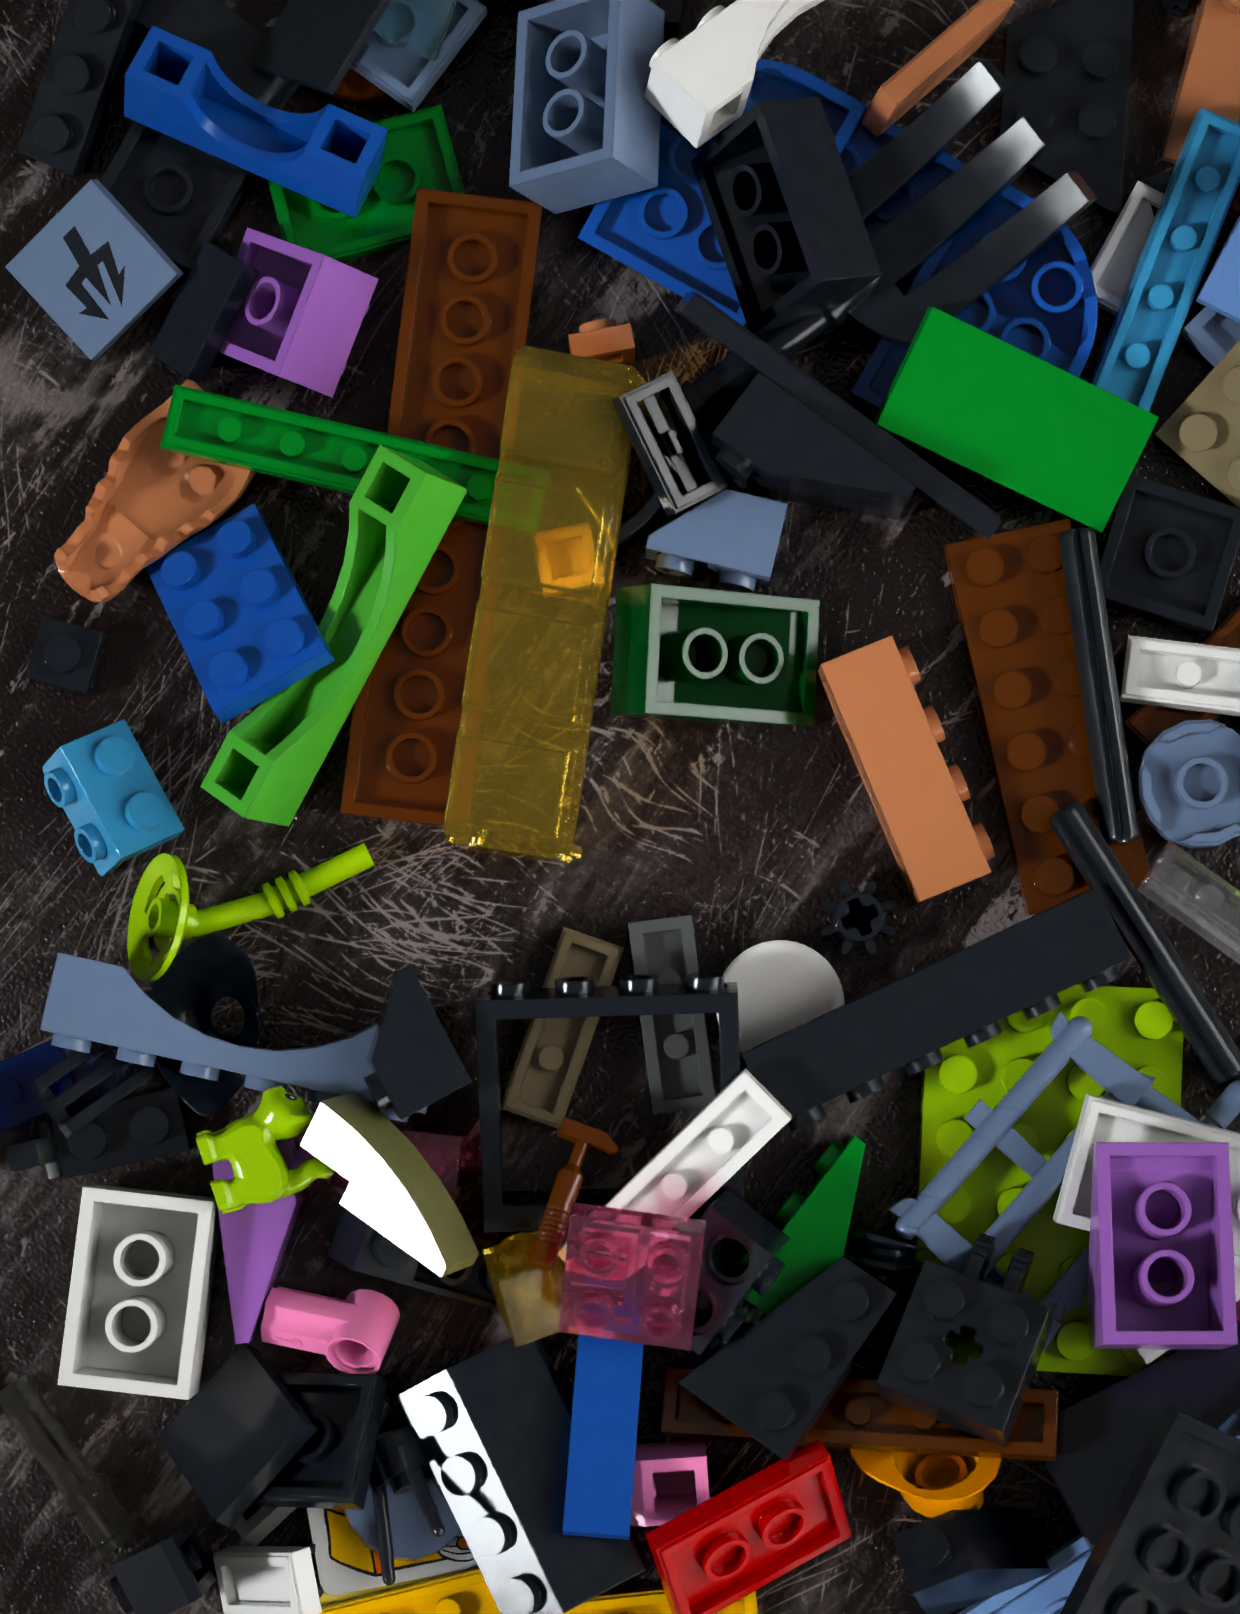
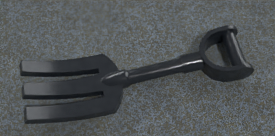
M990 59L977 62L917 119L848 176L864 224L931 165L1010 87ZM1033 115L1024 116L943 183L869 237L882 272L881 276L845 303L765 334L757 335V337L789 359L828 328L840 327L849 319H852L857 325L881 339L909 347L929 306L935 307L956 318L1050 241L1098 197L1077 171L1067 172L1012 218L907 296L902 294L897 286L970 223L1054 142ZM732 353L693 383L686 380L680 385L701 431L717 420L715 414L739 397L758 373ZM613 399L585 401L562 412L531 436L520 449V453L527 462L539 460L544 468L549 471L550 476L601 543L595 552L602 562H607L627 550L647 535L666 515L654 491L653 497L638 514L631 517L571 438L576 432L595 423H622L611 401ZM661 399L657 403L669 428L674 431L682 447L685 444L663 399ZM641 410V412H642V414H643V416H644V418H645V420H646V422H647V425H648V427H649V429H650V431H651V433H652V435H653V437H654V439H655V441H656V443H657V445H658V447H659V449H660V451H661V454H662V456H663V458H664V460H665V462H666V464H667V466H668V468H669V470H670V472H671V474H672V476H673V478H674V480H675V483H676V485H677L676 479H675V477H674V475H673V473H672V471H671V469H670V467H669V465H668V463H667V461H666V459H665V457H664V455H663V453H662V450H661V448H660V446H659V444H658V442H657V440H656V438H655V436H654V434H653V432H652V430H651V428H650V426H649V424H648V421H647V419H646V417H645L643 411Z

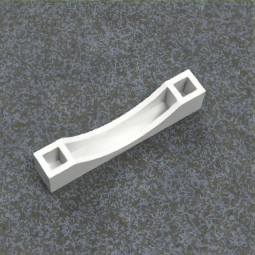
M736 0L726 8L723 5L714 7L701 19L693 32L680 41L677 38H671L657 49L649 62L651 72L644 97L696 149L743 115L754 80L756 63L773 38L798 15L825 0Z

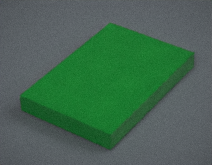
M442 105L372 122L388 130L381 170L356 218L268 180L283 240L321 253L339 262L409 245L411 243L417 188L465 194Z

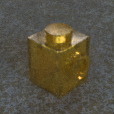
M538 1231L511 1235L500 1244L482 1250L499 1314L516 1347L578 1325L559 1255H557L552 1271L539 1270L527 1263Z

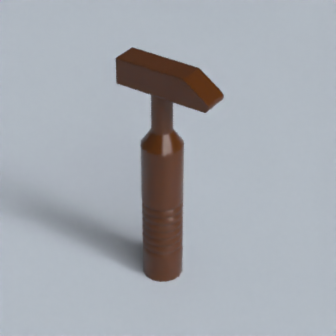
M566 1117L563 1118L556 1137L573 1142L575 1145L568 1165L558 1171L541 1225L527 1260L529 1265L543 1271L553 1270L562 1238L566 1232L583 1183L580 1168L587 1148L611 1157H615L619 1150L607 1132Z

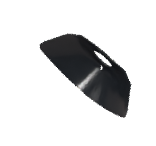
M208 934L198 938L175 956L167 971L155 981L150 998L171 1016L203 1034L237 1045L257 1047L261 1019L260 994L257 975L248 955L224 935ZM223 997L236 999L244 1010V1027L240 1034L235 1037L228 1038L221 1035L213 1023L212 1013L214 1006ZM193 1010L195 1013L186 1015L184 1011ZM158 1055L155 1060L160 1072L176 1094L193 1111L207 1117L217 1114L241 1088L246 1077L245 1074L220 1069L218 1081L181 1074L182 1061Z

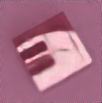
M573 1202L569 1218L558 1332L691 1351L707 1221Z

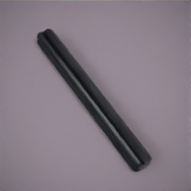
M1091 528L1070 529L1060 535L1059 545L1101 834L1107 844L1126 843L1138 838L1139 829L1096 535Z
M1074 801L1055 811L1049 818V825L1090 889L1098 887L1122 939L1212 1080L1221 1084L1237 1077L1240 1074V1050L1082 803Z

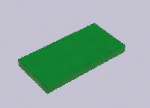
M929 306L873 423L1102 533L1159 417L935 307Z

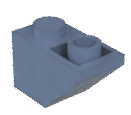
M725 489L650 534L646 545L645 558L657 561L656 570L677 577L692 578L693 571L696 570L717 575V584L731 590L753 593L755 585L768 588L788 504Z

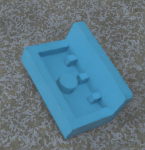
M125 719L60 746L42 767L45 774L44 784L50 799L56 806L63 807L75 829L74 838L80 854L87 862L94 864L97 872L102 877L114 872L124 861L178 837L185 830Z

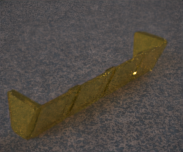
M521 346L520 350H516V355L513 358L500 444L501 456L498 474L495 478L481 571L480 597L476 605L462 699V718L460 729L457 733L444 820V835L448 836L447 843L464 850L571 864L572 859L581 860L582 847L574 844L632 448L631 440L611 400L647 383L633 366L530 346Z

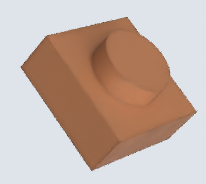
M612 318L597 319L580 325V333L568 335L569 351L574 373L635 362V343L631 323L617 325L616 320Z

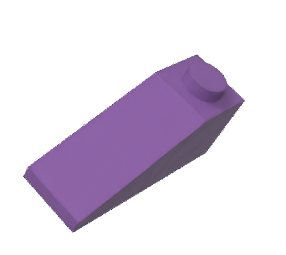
M294 1137L276 1141V1146L289 1169H295L309 1160L305 1149L296 1150ZM229 1160L212 1163L214 1180L223 1179L228 1182L232 1180L234 1172ZM302 1191L268 1204L251 1203L245 1205L243 1209L222 1214V1211H219L218 1208L235 1344L249 1343L257 1336L264 1315L265 1302L274 1286L303 1201Z

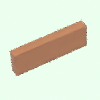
M979 0L880 86L863 114V121L861 123L878 138L992 38L1014 1Z

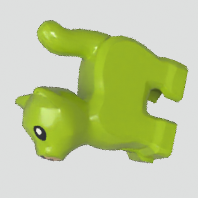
M281 1085L268 1088L262 1093L261 1102L253 1114L236 1119L221 1130L215 1132L205 1130L196 1133V1142L204 1165L229 1160L232 1165L234 1176L231 1181L228 1182L223 1179L210 1181L219 1211H222V1214L243 1209L245 1205L251 1203L268 1204L276 1202L279 1199L287 1198L303 1191L318 1178L329 1179L334 1174L332 1168L316 1157L305 1161L295 1169L288 1168L276 1146V1141L300 1135L310 1125L314 1114L309 1112L303 1098L287 1092Z

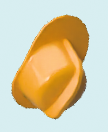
M850 1449L852 1459L862 1472L877 1482L900 1491L908 1505L915 1512L927 1518H934L952 1510H980L984 1501V1489L997 1476L1001 1464V1458Z

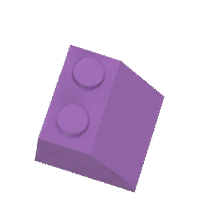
M247 227L236 257L259 270L219 352L333 398L362 320L368 311L378 278L321 253Z

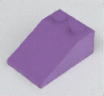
M1229 1142L1094 1143L1088 1261L1090 1349H1224L1238 1345Z

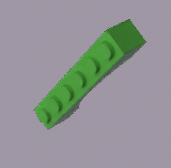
M379 445L349 502V532L344 561L333 596L318 626L335 661L264 700L252 713L234 726L226 736L200 786L243 818L290 826L468 490L467 488L423 461Z

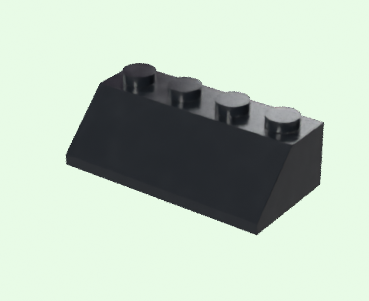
M535 1327L529 1328L457 1363L397 1396L501 1614H563L651 1567L631 1524L629 1540L562 1535L573 1405Z

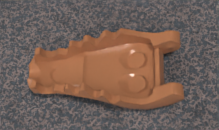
M187 379L181 385L204 391L191 379ZM172 396L123 436L117 450L109 460L106 476L98 482L95 492L86 506L84 521L76 528L66 543L55 552V562L64 581L74 591L92 602H108L124 590L134 576L143 568L154 563L191 535L215 522L243 495L257 473L162 450L160 443Z

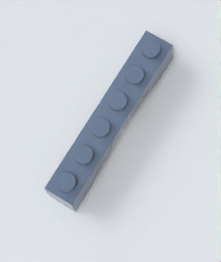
M59 952L57 954L40 1030L53 1033L51 1042L53 1046L90 1053L92 1041L118 1047L115 1059L129 1063L154 1067L156 1056L158 1055L182 1061L180 1073L198 1078L218 1081L220 1069L245 1074L243 1087L262 1092L273 1086L281 1085L283 1087L284 1083L309 1088L307 1101L318 1104L323 1100L356 1092L366 1101L373 1102L372 1105L379 1110L363 1079L373 1073L367 1057L378 1023L367 1026L347 1037L312 1047L267 1049L237 1045L203 1034L171 1016L140 988L124 967ZM427 1106L417 1112L426 1114ZM393 1108L382 1112L388 1119L408 1123L409 1116L401 1120L396 1116Z

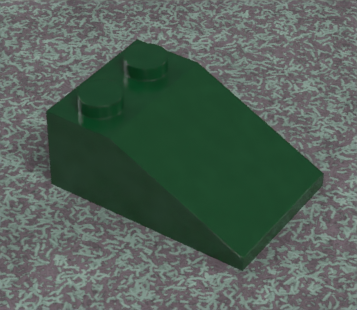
M653 583L616 589L610 715L678 721L814 726L820 600Z

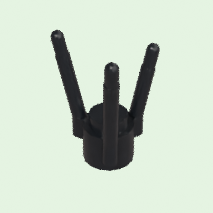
M412 1427L399 1430L377 1440L374 1454L375 1463L372 1464L369 1480L372 1489L382 1580L387 1586L393 1585L396 1579L387 1485H391L395 1495L413 1490L432 1534L438 1538L442 1537L445 1533L438 1509L426 1483L432 1479L448 1506L449 1504Z

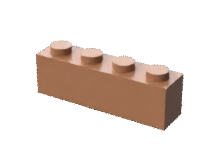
M891 635L822 663L817 674L914 905L990 874L991 869L987 861L995 858L992 843L981 822L972 825L962 803L970 799L966 781L956 763L948 767L938 746L939 742L946 740L945 733L933 706L929 705L922 708L913 684L921 682V678L908 647L898 649Z

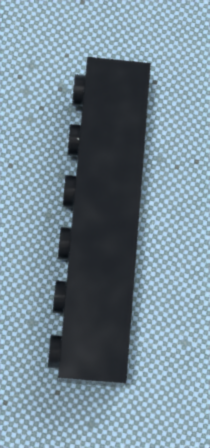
M1098 887L750 1048L740 1053L746 1069L792 1115L788 1125L790 1130L794 1131L826 1116L827 1114L822 1104L845 1093L849 1102L853 1103L885 1088L881 1076L901 1066H905L910 1076L943 1061L944 1057L940 1048L963 1038L967 1048H970L999 1035L1003 1030L998 1021L1022 1010L1025 1019L1030 1020L1060 1006L1062 1003L1057 993L1081 983L1084 992L1087 993L1121 977L1116 965L1131 959V956Z

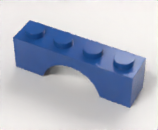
M153 25L125 73V117L353 218L357 217L381 170L388 129L332 104H327L319 111L305 114L286 112L268 106L238 88L223 73L210 50Z

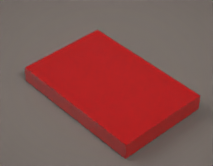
M819 1439L796 1451L788 1462L783 1459L645 1534L672 1614H714L852 1536L830 1453Z

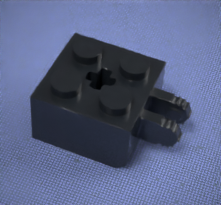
M981 1233L976 1240L963 1273L925 1259L878 1377L877 1385L884 1400L1006 1447L1046 1345L1053 1323L1051 1307L1020 1296L1033 1262L1034 1252L1020 1247L1017 1253L1012 1256L1002 1288L982 1281L986 1268L989 1267L995 1253L994 1244L996 1238ZM967 1342L976 1344L977 1352L981 1354L979 1359L976 1360L968 1356L965 1365L956 1363L953 1352L954 1347L957 1345L962 1346V1343Z

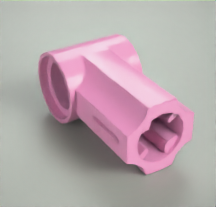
M280 1286L278 1288L272 1287L265 1302L264 1315L260 1327L262 1342L326 1355L327 1360L333 1367L345 1374H375L381 1367L399 1322L400 1312L392 1299L374 1290H355L343 1300Z

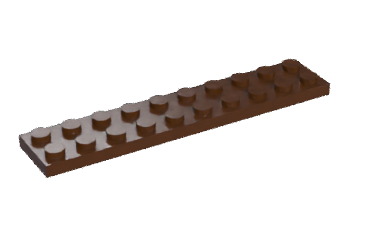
M417 188L387 434L512 463L542 206L529 201ZM456 518L451 520L353 705L340 810L341 815L468 830L504 529Z

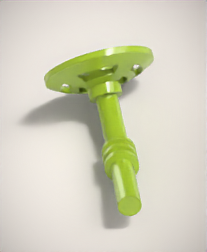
M365 843L300 874L292 870L288 872V880H285L282 876L276 878V886L274 887L267 882L262 885L263 892L197 910L194 904H189V887L182 861L172 854L162 853L157 855L143 872L130 910L127 949L132 972L140 980L150 982L158 980L171 965L182 941L188 942L192 936L199 937L271 915H275L280 919L285 916L284 909L286 908L293 913L297 911V903L300 902L304 907L309 905L311 896L375 866ZM163 882H165L164 886L159 891L161 885L163 884ZM154 936L156 947L160 950L154 962L149 949V937Z

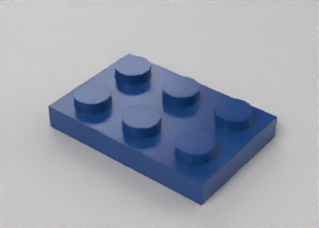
M254 503L170 550L146 567L212 711L223 724L335 661L264 515Z

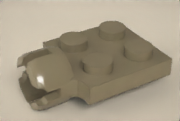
M1240 340L1155 433L1238 508H1240Z

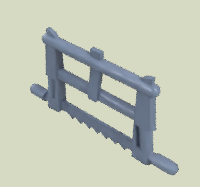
M1059 1012L1051 1026L1050 1036L1053 1041L992 1110L979 1099L963 1117L975 1130L915 1199L911 1197L903 1198L895 1202L888 1209L899 1216L895 1223L896 1234L903 1240H912L918 1237L945 1267L963 1273L974 1246L940 1218L937 1213L996 1146L1032 1178L985 1232L986 1235L996 1239L994 1244L995 1253L989 1267L986 1268L982 1281L1002 1288L1007 1276L994 1263L1061 1187L1077 1129L1076 1127L1047 1161L1012 1126L1070 1060L1106 1091L1103 1098L1226 1129L1240 1113V1080H1235L1229 1084L1204 1113L1206 1117L1201 1122L1153 1088L1151 1084L1154 1082L1155 1077L1139 1073L1090 1037L1093 1027L1087 1018L1077 1016L1068 1021ZM1089 1245L1039 1301V1303L1051 1307L1053 1323L1044 1350L1061 1328L1062 1324L1059 1323V1320L1070 1308L1083 1309L1085 1291L1088 1290ZM1022 1290L1020 1296L1033 1300L1027 1293H1025Z

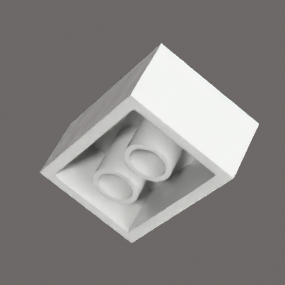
M100 1184L84 1186L82 1188L57 1385L189 1400L199 1393L220 1228L218 1206L215 1198Z

